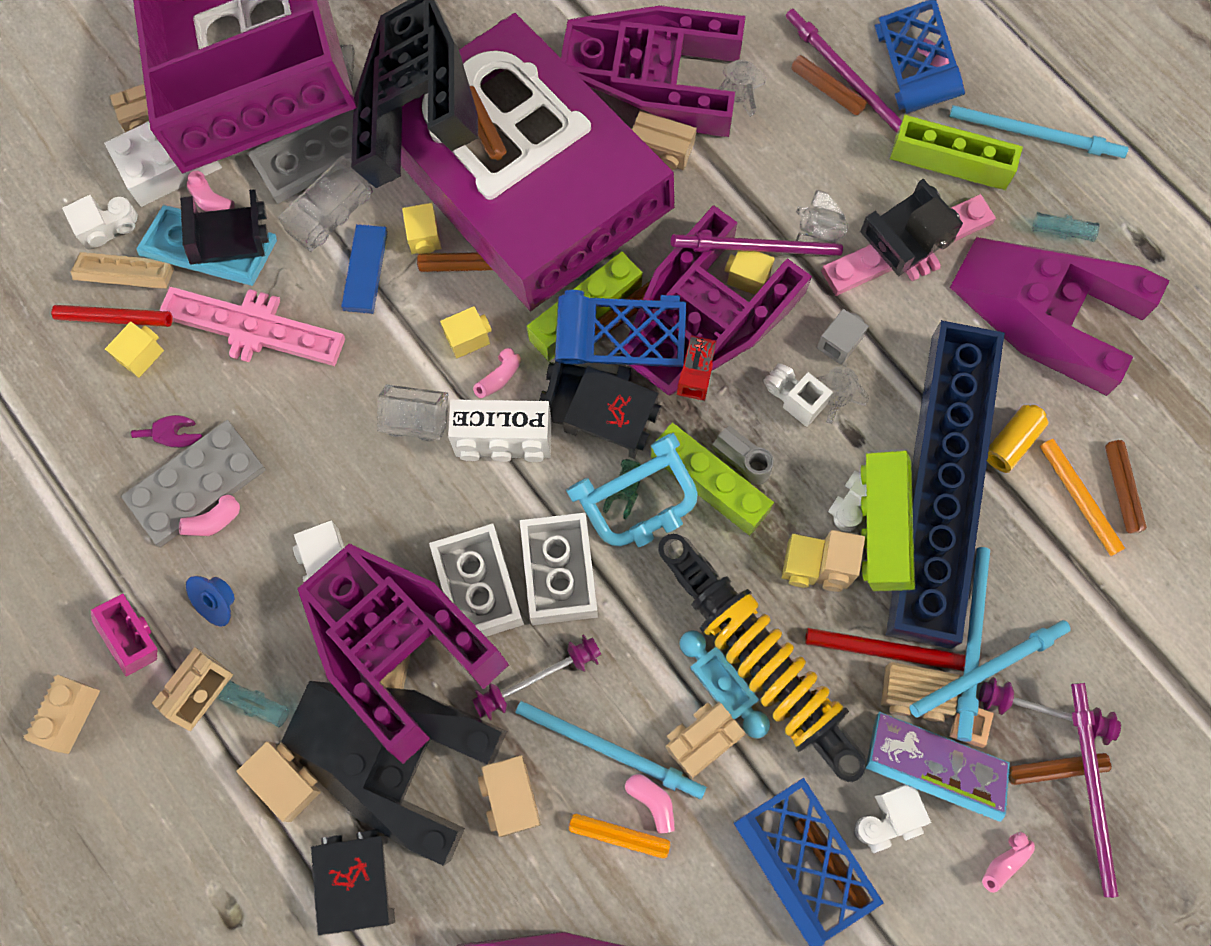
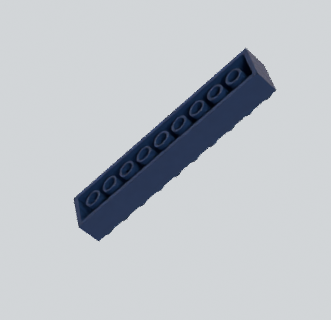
M941 320L932 334L911 467L915 590L892 591L886 629L887 636L953 649L963 641L1004 332Z

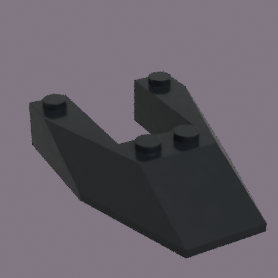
M407 0L380 16L354 94L357 108L353 109L351 168L375 188L401 177L402 106L413 99L421 97L423 94L428 93V130L451 151L478 139V113L459 48L436 0Z
M309 681L281 742L295 756V759L303 767H306L358 820L410 851L442 866L452 860L465 828L403 800L430 739L403 764L384 747L330 682ZM387 688L431 740L486 765L494 763L506 736V730L417 690Z

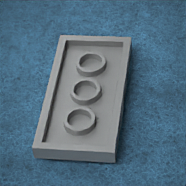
M353 110L273 139L247 153L277 204L351 165Z
M226 420L128 490L121 497L154 543L161 548L180 534L179 522L181 518L198 516L209 512L219 504L218 500L223 495L232 496L266 471V469L233 425Z

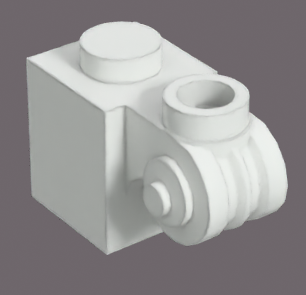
M91 195L62 208L75 236L87 250L103 246L107 241L115 238L114 234H127L135 229V222L138 217L137 212L126 198L115 197L111 199L106 211L100 208Z
M778 363L774 367V371H771L770 375L763 379L768 391L784 402L783 408L806 427L827 406L833 393L809 372L800 381L796 380L794 370L781 363Z
M856 470L845 485V487L850 489L846 497L843 499L838 496L828 511L834 517L835 526L842 532L854 531L862 521L861 497L867 496L866 485L862 484L861 473Z
M904 784L875 796L882 813L881 820L873 816L861 817L855 823L854 832L859 841L868 844L872 853H876L892 846L889 839L902 835L904 840H908L923 834L922 827L930 824L931 821L917 789Z

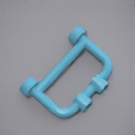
M674 432L651 444L657 457L596 489H594L589 478H585L566 489L572 502L579 500L595 530L604 542L612 546H624L635 541L637 547H642L655 538L652 534L653 531L663 527L666 533H669L679 528L683 524L681 517L693 510L697 502L698 492L675 449L680 443ZM669 465L684 491L683 501L676 506L664 509L646 521L635 524L623 533L612 532L596 503Z

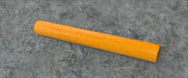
M1054 438L1040 445L1039 447L1109 555L1113 556L1126 549Z

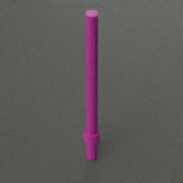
M794 8L790 9L786 13L785 18L798 30L800 38L805 43H810L897 133L902 120L818 34V29L810 21L806 22Z
M696 232L694 235L673 234L671 236L672 247L693 248L696 252H709L710 249L834 256H841L843 253V245L839 243L714 237L710 233Z
M1073 683L1071 684L1075 711L1071 713L1073 726L1078 728L1103 896L1115 898L1118 897V889L1092 725H1095L1094 712L1089 710L1086 684Z

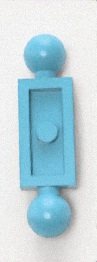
M688 631L684 633L680 639V649L686 656L697 659V662L690 667L691 671L717 703L720 702L734 720L741 715L744 719L743 729L748 736L752 738L764 737L770 729L769 718L763 712L752 709V706L759 701V698L750 690L747 683L738 675V672L717 647L707 652L705 649L706 640L700 632Z

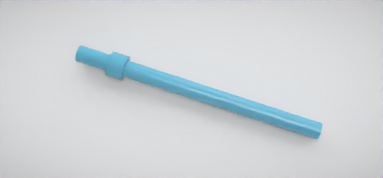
M954 105L949 117L1086 149L1087 153L1098 156L1103 153L1125 158L1129 149L1128 146L1107 142L1106 138L1095 135L1092 138Z
M979 547L976 552L964 675L979 667L990 549L986 547ZM977 684L962 692V696L958 697L956 712L960 714L957 739L963 742L972 741L974 716L978 715L979 700L976 699Z
M1062 620L1047 629H1038L1029 635L1028 640L909 706L910 712L914 717L918 718L1031 653L1044 651L1054 644V640L1071 631L1069 623Z
M520 701L516 709V714L663 782L662 786L673 791L677 788L702 800L707 787L682 776L683 772L671 766L667 769L523 701Z

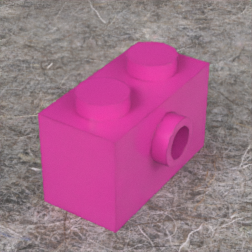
M123 593L91 609L92 623L125 677L157 660V647L149 636L151 629L143 616L137 617Z

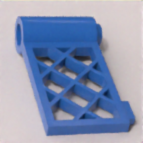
M926 0L879 17L880 23L875 25L879 42L883 40L886 42L900 92L894 93L899 111L905 109L906 114L965 95L961 73L956 64L936 0ZM932 9L933 15L928 23L917 20L920 13ZM898 21L905 23L899 33L888 30L887 25ZM911 26L923 29L917 39L905 36ZM929 32L941 36L935 46L923 42ZM901 42L912 46L906 56L895 52ZM918 48L930 52L924 62L913 59ZM936 55L948 58L949 63L940 67L930 65ZM907 65L919 69L916 75L905 79L902 78V73Z
M566 290L565 295L558 297L555 361L564 364L600 363L683 367L686 302H680V296L661 295L660 301L586 297L584 292L580 290ZM596 307H610L618 316L604 328L596 319ZM618 308L626 309L623 312H620ZM633 308L643 309L650 317L637 329L625 317ZM649 309H659V310H657V311L653 314ZM665 310H679V322L670 330L657 318ZM620 320L633 332L621 344L608 332ZM652 321L665 333L653 345L640 333ZM595 325L601 330L596 336ZM677 329H678V340H677V339L675 338V336L673 335V333H674ZM603 335L616 346L607 356L594 355V343ZM637 336L648 350L640 357H631L624 347ZM668 337L678 347L677 359L663 358L656 350ZM620 351L624 356L615 355ZM653 353L656 358H649L647 356Z

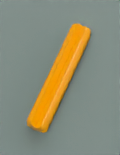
M573 814L570 820L569 831L662 859L668 856L670 841L580 814Z

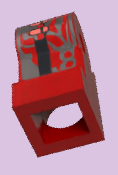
M691 335L678 382L677 395L705 401L717 340Z

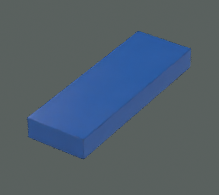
M356 224L341 306L343 311L374 314L388 234L386 227Z

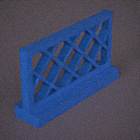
M804 778L733 822L809 946L825 945L824 942L884 904ZM802 788L809 799L807 815L787 811L789 796ZM784 799L782 809L772 807ZM813 807L821 819L811 817ZM766 810L781 813L778 833L774 834L763 831L755 817ZM786 814L806 819L802 840L782 836ZM810 820L825 824L829 831L826 846L806 842ZM767 836L776 838L775 848H773ZM781 839L801 844L797 865L782 862L778 856ZM832 839L835 840L841 850L831 848ZM805 845L825 850L821 871L801 867ZM830 852L842 854L848 860L846 878L826 873ZM787 868L796 870L794 880ZM853 870L860 881L851 879ZM800 871L820 876L817 897L801 893L798 888ZM825 877L845 882L841 903L821 898ZM850 883L865 887L872 901L861 908L846 905ZM806 899L815 901L814 912ZM820 903L840 908L838 923L826 931L818 920ZM845 909L855 911L844 918Z

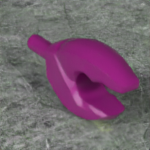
M180 415L160 418L153 422L152 429L131 431L132 438L152 437L154 442L173 448L190 446L203 436L201 434L186 433L178 435L177 433L180 428L196 425L193 419Z

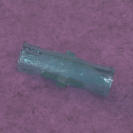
M1037 212L1033 221L1032 231L1059 235L1060 239L1071 237L1095 242L1100 225L1099 222L1072 219V215L1065 214L1064 217Z
M231 680L228 681L219 694L221 701H226L244 710L246 716L251 718L257 716L277 727H281L285 723L290 712L289 707L282 706L266 698L263 692L259 690L253 692L235 684ZM244 698L264 706L265 710L244 701Z

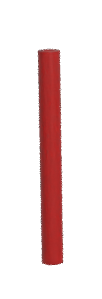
M807 628L805 644L959 671H964L965 654Z

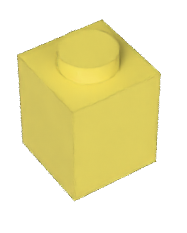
M428 203L402 208L406 236L411 253L428 254L434 250H440L441 242L433 204Z
M738 251L736 256L731 254L724 270L729 273L727 285L756 295L768 281L775 258L757 251Z
M475 306L440 321L456 359L490 344L488 333L492 329L485 314L479 316Z
M131 321L105 348L117 362L138 378L164 351L156 342L159 339L158 335L145 325L140 329Z
M792 534L787 544L782 579L789 580V584L796 587L807 588L809 584L814 585L819 579L825 540Z

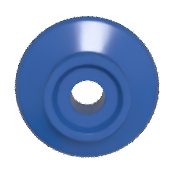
M201 576L188 578L186 581V592L196 611L211 624L226 626L231 618L230 605L235 600L230 586L219 577H212L210 580Z

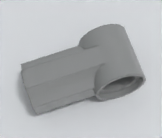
M733 427L725 428L712 444V449L740 470L749 483L760 485L768 481L774 462L772 454L765 448L755 446ZM760 462L764 464L766 469L756 471L751 468L750 464Z

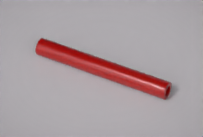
M54 305L51 311L54 320L112 324H128L131 321L135 325L170 327L173 321L172 314L169 311Z

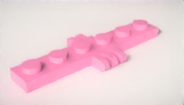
M981 194L951 207L959 214L963 225L957 236L944 246L994 223L996 217ZM870 244L824 265L821 272L835 296H838L893 269ZM932 253L906 271L911 281L919 279V273L922 276L930 274V269L936 271L941 268V265L935 254Z
M169 287L159 310L171 312L173 322L229 337L228 344L232 345L229 356L238 359L242 351L241 360L246 362L251 360L254 352L259 353L262 347H267L335 366L345 342V337L342 333L276 316L280 298L272 295L267 305L268 294L261 292L257 298V291L251 289L247 291L242 306Z

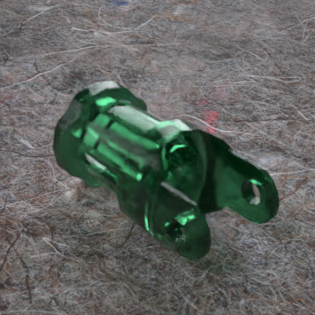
M629 459L622 460L620 463L622 469L619 476L641 464ZM641 480L607 497L603 506V512L607 513L614 500H626L628 502L623 513V519L626 520L637 500L638 493L636 491Z

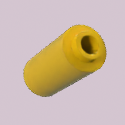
M1022 405L989 445L987 462L995 469L1009 473L1048 426L1045 411L1036 405Z

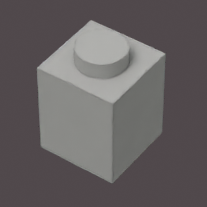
M842 309L821 336L817 349L840 365H843L861 342L869 326L864 323V320L859 315Z

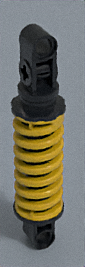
M678 534L664 536L658 545L659 555L672 570L681 586L695 599L691 606L695 611L700 610V613L704 615L705 621L701 625L700 630L702 633L705 632L706 635L715 636L719 634L714 642L715 646L719 650L730 648L726 655V660L730 664L741 661L742 664L737 671L738 675L741 678L753 676L749 688L754 693L762 690L765 691L761 698V703L764 707H770L778 702L781 703L772 714L775 721L780 722L790 716L793 718L786 725L784 731L794 741L797 752L813 745L839 779L845 782L859 780L866 768L865 755L839 724L848 714L849 710L846 707L844 708L840 702H831L827 698L830 691L826 686H820L812 691L809 690L816 682L817 674L809 671L800 677L797 675L805 666V659L797 657L791 660L789 655L793 652L794 646L791 643H785L780 646L777 642L782 636V631L775 628L769 632L765 628L771 621L767 614H763L758 618L755 616L758 613L756 609L759 605L749 589L738 593L731 586L732 581L728 576L720 579L719 574L710 562L698 552L686 537ZM679 540L683 545V553L680 557L673 559L669 554V546L672 542ZM845 755L856 757L860 763L859 770L854 773L844 771L840 765V759Z

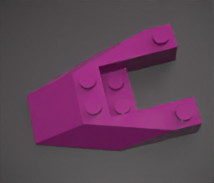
M658 5L568 19L561 59L589 87L656 116L695 127L697 133L729 137L736 92L679 85L677 80L681 55L739 62L746 16Z
M713 205L687 235H694L696 232L710 233L714 237L735 238L738 222ZM675 247L656 268L643 300L660 301L661 295L680 296V302H686L684 361L691 335L717 340L712 361L713 371L755 346L805 295L812 276L787 258L748 302L707 272L725 250L710 249L709 252H696L693 248ZM639 308L633 326L636 329L650 318L643 309ZM649 309V310L654 314V313H655L657 310H659V309ZM665 310L657 318L670 330L679 322V310ZM654 321L640 332L651 345L655 344L665 335ZM678 329L673 333V335L675 336V338H676L677 340H678ZM637 336L624 347L631 357H640L648 350ZM668 337L656 350L663 358L677 359L678 347ZM653 353L647 356L649 358H656ZM629 365L667 395L671 396L677 392L683 367Z
M976 237L950 288L996 331L1004 332V338L1021 354L1107 396L1122 382L1133 356L1072 327L1087 294L1143 321L1159 305L1170 280L1141 266Z
M350 543L297 588L327 679L384 747L403 764L430 738L380 682L432 634L483 689L509 666L500 651L434 582Z

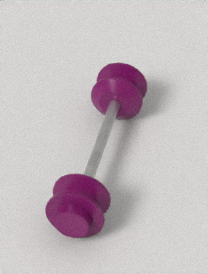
M583 634L582 643L578 645L569 641L567 651L570 657L502 692L493 683L489 684V691L484 694L475 690L478 697L472 699L480 717L482 718L487 715L491 721L493 711L498 709L502 713H506L507 703L504 698L571 663L583 672H585V664L589 661L598 665L597 657L601 656V652L593 637L587 640Z
M992 677L989 682H983L981 686L979 701L983 702L984 710H988L994 705L998 707V713L1003 715L1011 708L1012 704L1073 721L1072 714L1015 698L1014 689L1009 681L1002 687L998 686L996 678ZM1094 708L1095 725H1092L1094 739L1096 736H1100L1102 743L1109 745L1112 740L1116 741L1121 731V722L1117 720L1115 712H1110L1105 717L1102 716L1100 708Z

